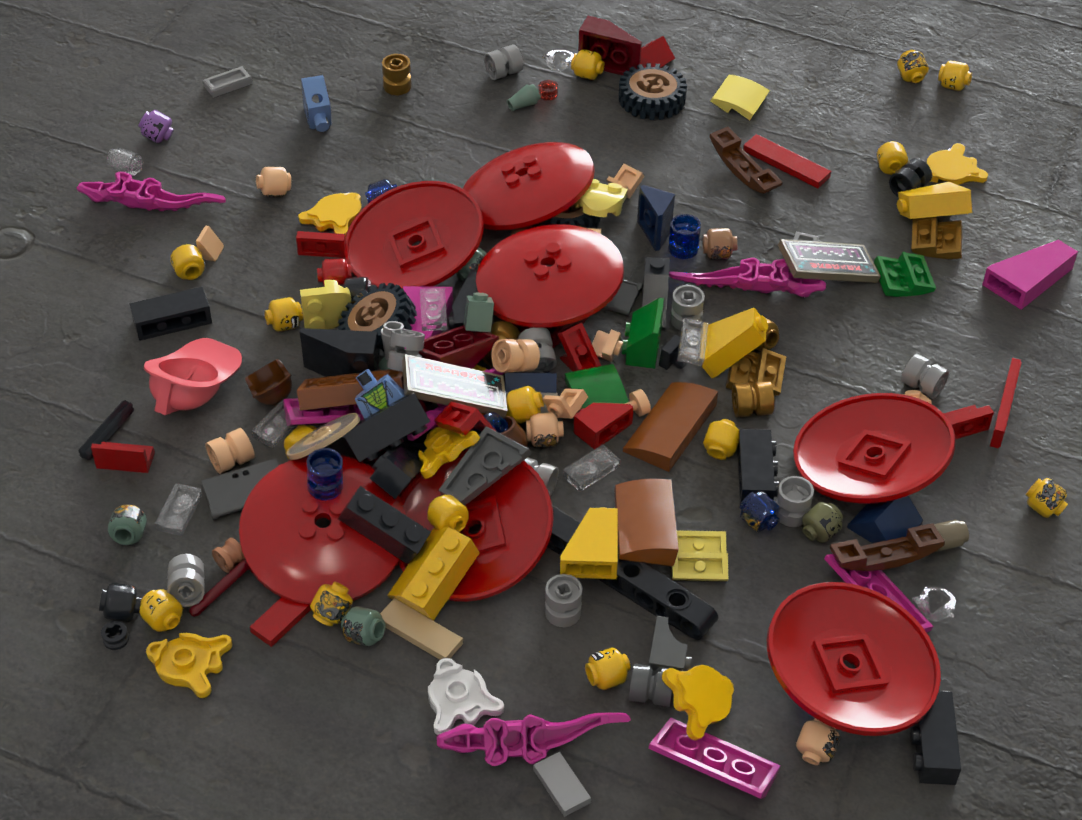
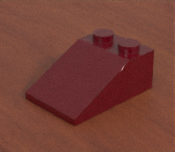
M587 16L579 29L578 52L584 49L599 53L604 62L603 71L618 75H624V72L626 70L629 71V68L634 67L637 69V65H640L642 47L640 40L609 20Z
M463 325L424 339V346L419 351V354L425 359L473 369L493 348L494 343L499 340V336L488 332L466 331Z

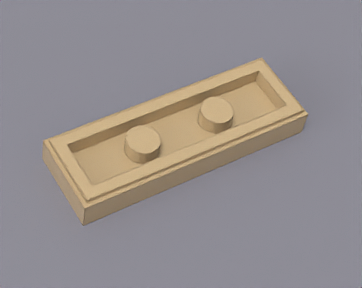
M395 598L380 613L385 621V628L439 660L451 658L463 645L462 637Z

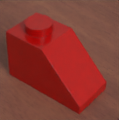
M592 403L586 408L580 409L574 415V434L596 450L632 425L634 407L631 404Z

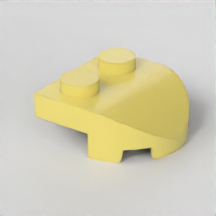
M593 179L589 189L575 203V207H583V213L592 216L607 217L608 213L619 216L628 189L622 188L621 185L616 183L606 185Z
M324 280L325 287L300 290L304 327L309 329H333L339 326L338 321L342 319V311H348L345 306L351 303L349 289L339 286L335 280Z

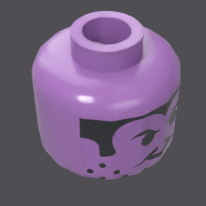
M158 110L147 111L138 126L141 128V134L155 143H160L163 139L168 141L174 131L171 128V118Z

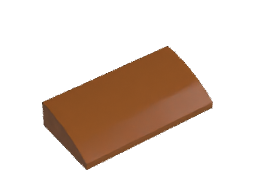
M393 369L370 371L377 381L388 374L404 390L402 371ZM361 373L305 379L297 389L300 411L357 404L355 398L363 391V388L356 380V377Z
M672 382L623 447V452L670 472L716 407L718 391L693 383Z
M640 479L615 485V508L618 509L619 559L674 566L679 548L671 480Z

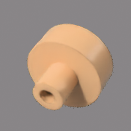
M642 389L631 392L629 394L630 402L625 404H631L634 407L633 411L639 417L650 413L651 406L645 392Z

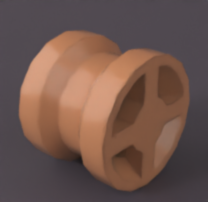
M234 538L227 539L224 546L216 547L212 550L215 562L226 573H229L235 564L240 563L244 559L241 545Z

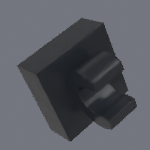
M675 334L662 348L659 361L660 367L668 370L674 364L677 368L682 369L688 363L685 359L690 352L682 348L683 338Z

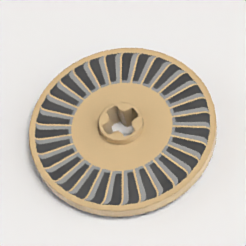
M351 413L324 424L291 446L286 453L290 460L299 459L328 446L352 430L359 423L360 417L357 413Z

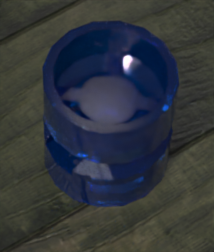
M680 214L672 218L668 250L672 256L679 259H689L697 255L701 232V222L697 217L690 214Z
M330 448L314 450L307 458V488L309 493L316 499L330 500L336 498L343 489V458L337 451Z

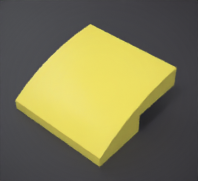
M728 75L710 101L727 113L734 109L750 120L770 90L744 77Z
M677 531L679 550L675 564L671 566L672 580L728 581L726 531Z

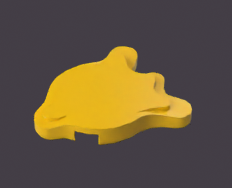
M959 143L954 144L949 150L932 153L927 159V164L932 171L930 182L938 183L940 179L956 185L969 181L984 183L987 181L988 173L977 167L976 158L963 156L965 146Z
M357 193L328 195L318 201L310 210L301 212L298 215L299 222L301 224H313L320 232L332 228L335 234H345L346 238L351 223L362 210L361 196Z
M440 427L431 430L424 442L427 449L424 453L420 450L418 453L423 463L420 470L422 476L425 479L432 477L444 463L455 460L464 449L476 444L480 436L475 431H469L465 436Z
M179 633V638L169 642L165 639L150 643L146 649L147 658L154 664L157 674L164 682L173 686L188 687L197 697L205 698L212 691L206 675L222 671L221 656L232 648V639L228 635L205 638L192 633Z
M698 665L687 671L669 668L662 673L663 682L673 691L674 708L677 711H685L688 714L686 733L690 739L696 741L702 738L708 725L724 719L729 714L734 687L728 677L721 675L714 668L707 665Z

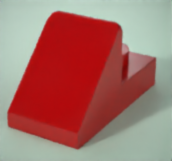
M582 322L576 323L557 333L566 352L560 359L573 372L601 366Z

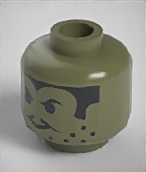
M819 502L803 515L802 523L804 527L802 531L809 540L825 543L842 529L843 515L834 504Z

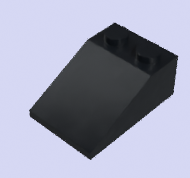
M300 328L305 368L325 377L361 373L367 369L370 371L379 370L377 332Z

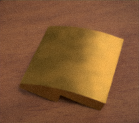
M937 217L913 219L912 253L941 259H962V220L938 222Z
M765 348L762 349L760 354L751 351L730 366L726 388L732 389L733 384L749 383L753 387L755 382L769 381L772 384L774 396H779L786 356Z

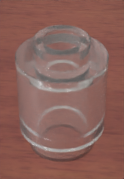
M113 148L107 156V164L113 170L126 172L134 176L143 168V160L138 153L122 148Z

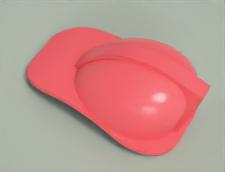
M201 338L189 342L174 353L145 362L144 370L150 374V392L156 400L155 411L168 415L179 410H193L207 403L217 393L221 384L239 370L242 364L240 351L214 339Z

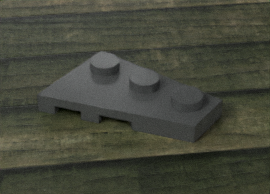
M486 426L479 435V441L469 448L443 483L439 492L441 495H452L463 505H466L531 455L530 450Z

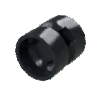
M913 158L892 174L889 179L890 188L898 197V192L924 187L931 181L932 171L925 161Z

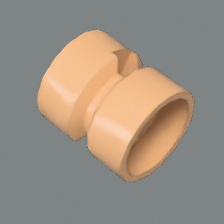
M499 339L492 348V363L498 372L530 373L538 367L540 350L537 343L531 339Z
M242 428L227 433L225 440L219 437L205 444L208 457L219 474L231 470L235 466V462L242 465L255 458L252 444Z

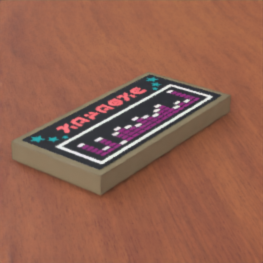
M781 239L778 244L794 278L878 283L881 277L865 246L862 244Z
M407 354L404 355L402 367L405 396L414 392L417 399L443 405H448L452 401L477 408L480 413L499 417L506 416L508 408L502 375Z

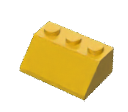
M434 527L419 553L408 564L387 596L391 599H397L434 621L479 555L478 549L471 538L450 527H443L441 530H437Z

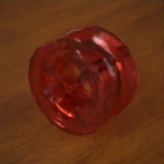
M544 80L539 83L541 99L549 101L557 98L558 84L555 81Z

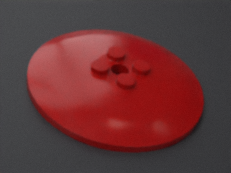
M544 142L523 146L494 158L478 169L468 179L463 189L476 200L483 216L485 229H518L548 220L575 204L589 189L595 171L592 159L584 149L569 143Z
M419 181L401 185L381 194L358 213L346 234L345 259L347 264H351V271L355 277L369 278L371 285H376L378 289L381 283H385L386 286L388 283H393L401 288L404 286L433 287L452 277L473 257L483 235V216L476 200L467 191L456 185L440 181ZM421 241L420 244L412 246L413 243Z
M543 225L517 232L496 244L484 256L478 267L476 286L479 293H486L488 297L492 298L494 302L493 314L500 319L525 327H557L583 320L604 308L615 297L621 287L624 266L617 247L602 234L575 225Z
M895 393L864 394L836 402L810 418L796 437L793 450L794 461L799 475L807 479L813 485L815 491L827 497L851 503L887 502L916 493L940 477L953 458L955 436L948 418L938 408L924 400Z
M468 450L462 451L455 460L444 463L432 477L425 479L420 472L411 481L400 497L407 517L430 532L433 530L434 526L430 524L427 518L429 505L432 500L442 496L439 489ZM524 460L465 505L469 512V518L464 529L459 533L472 539L479 551V555L448 600L467 602L498 595L526 577L544 554L553 527L552 501L539 474ZM475 524L482 525L478 533L469 534L471 526ZM399 560L398 564L404 572L408 564Z
M315 454L290 460L265 475L255 485L244 504L239 524L240 545L243 556L258 581L271 592L284 599L311 605L317 591L323 584L332 585L333 582H338L349 589L347 594L355 601L371 593L386 581L398 565L400 559L340 521L338 517L360 486L405 515L400 497L398 496L394 499L373 482L370 477L375 470L356 459L335 454ZM320 518H327L331 522L326 528H320L315 523Z
M824 582L806 586L788 596L777 608L770 622L767 633V652L772 670L778 682L799 707L828 726L864 736L894 734L906 730L919 722L928 713L936 700L940 687L941 671L938 655L930 637L920 623L906 609L877 591L842 582ZM847 660L849 663L854 664L856 668H848L843 661Z

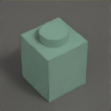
M476 292L473 293V296H466L464 315L466 331L491 332L494 302L491 297H488V294Z

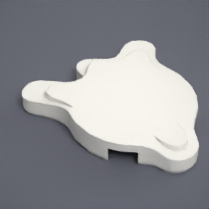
M450 658L441 659L437 663L434 679L428 686V699L431 708L436 713L434 721L435 734L439 735L451 730L457 719H462L464 723L474 726L483 715L499 716L503 713V701L488 692L484 679L476 670H474V673L465 670L462 665L455 663Z

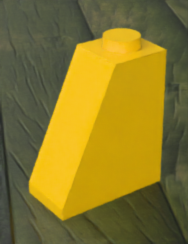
M951 182L898 192L897 209L900 215L909 219L972 213L971 190Z
M751 308L702 327L699 364L711 379L717 377L766 341V330L768 329L766 318L760 315L755 308Z
M605 507L589 508L560 556V574L572 575L575 578L616 579L618 564V509Z

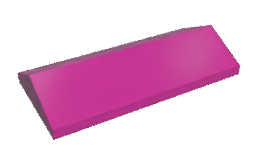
M298 398L283 399L287 426L326 424L351 413H357L360 421L364 419L357 404L300 411Z
M833 554L825 556V561L845 583L863 586L887 596L906 609L920 623L926 633L932 630L934 626L882 570H848L840 567Z
M670 718L649 744L648 749L760 799L767 796L780 769V765L708 733H704V736L696 741L692 740L686 733L687 724L674 718Z

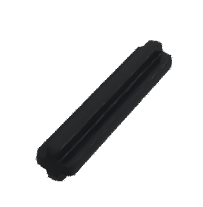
M123 400L78 450L81 458L86 460L92 459V444H101V442L108 441L133 413L134 408L131 402Z

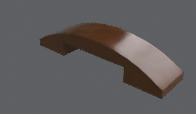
M728 126L710 134L711 142L723 162L749 188L764 194L782 186L783 182L769 168L763 170L740 147L741 139Z
M931 523L908 528L906 537L860 546L857 539L830 544V549L841 568L854 571H877L919 560L943 547L945 541L935 525Z

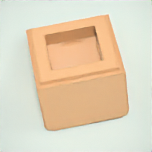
M209 226L203 228L196 240L197 248L200 250L204 260L216 261L224 248L221 240Z

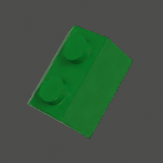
M658 298L633 312L632 321L626 323L625 337H628V340H623L622 354L626 355L625 365L656 368L662 329L664 298Z

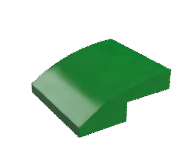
M902 252L899 259L877 256L873 262L881 276L879 280L885 296H916L934 292L936 289L924 255Z
M614 364L565 373V382L568 388L584 389L588 396L581 409L586 408L592 403L625 404L629 402Z

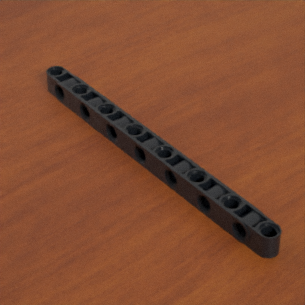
M431 429L414 441L408 440L407 435L402 439L418 452L420 450L424 453L427 449L424 442ZM554 506L552 533L547 547L561 556L580 523ZM618 555L617 578L598 579L654 616L668 617L669 625L694 640H700L718 620V614L713 607L643 562L621 560Z

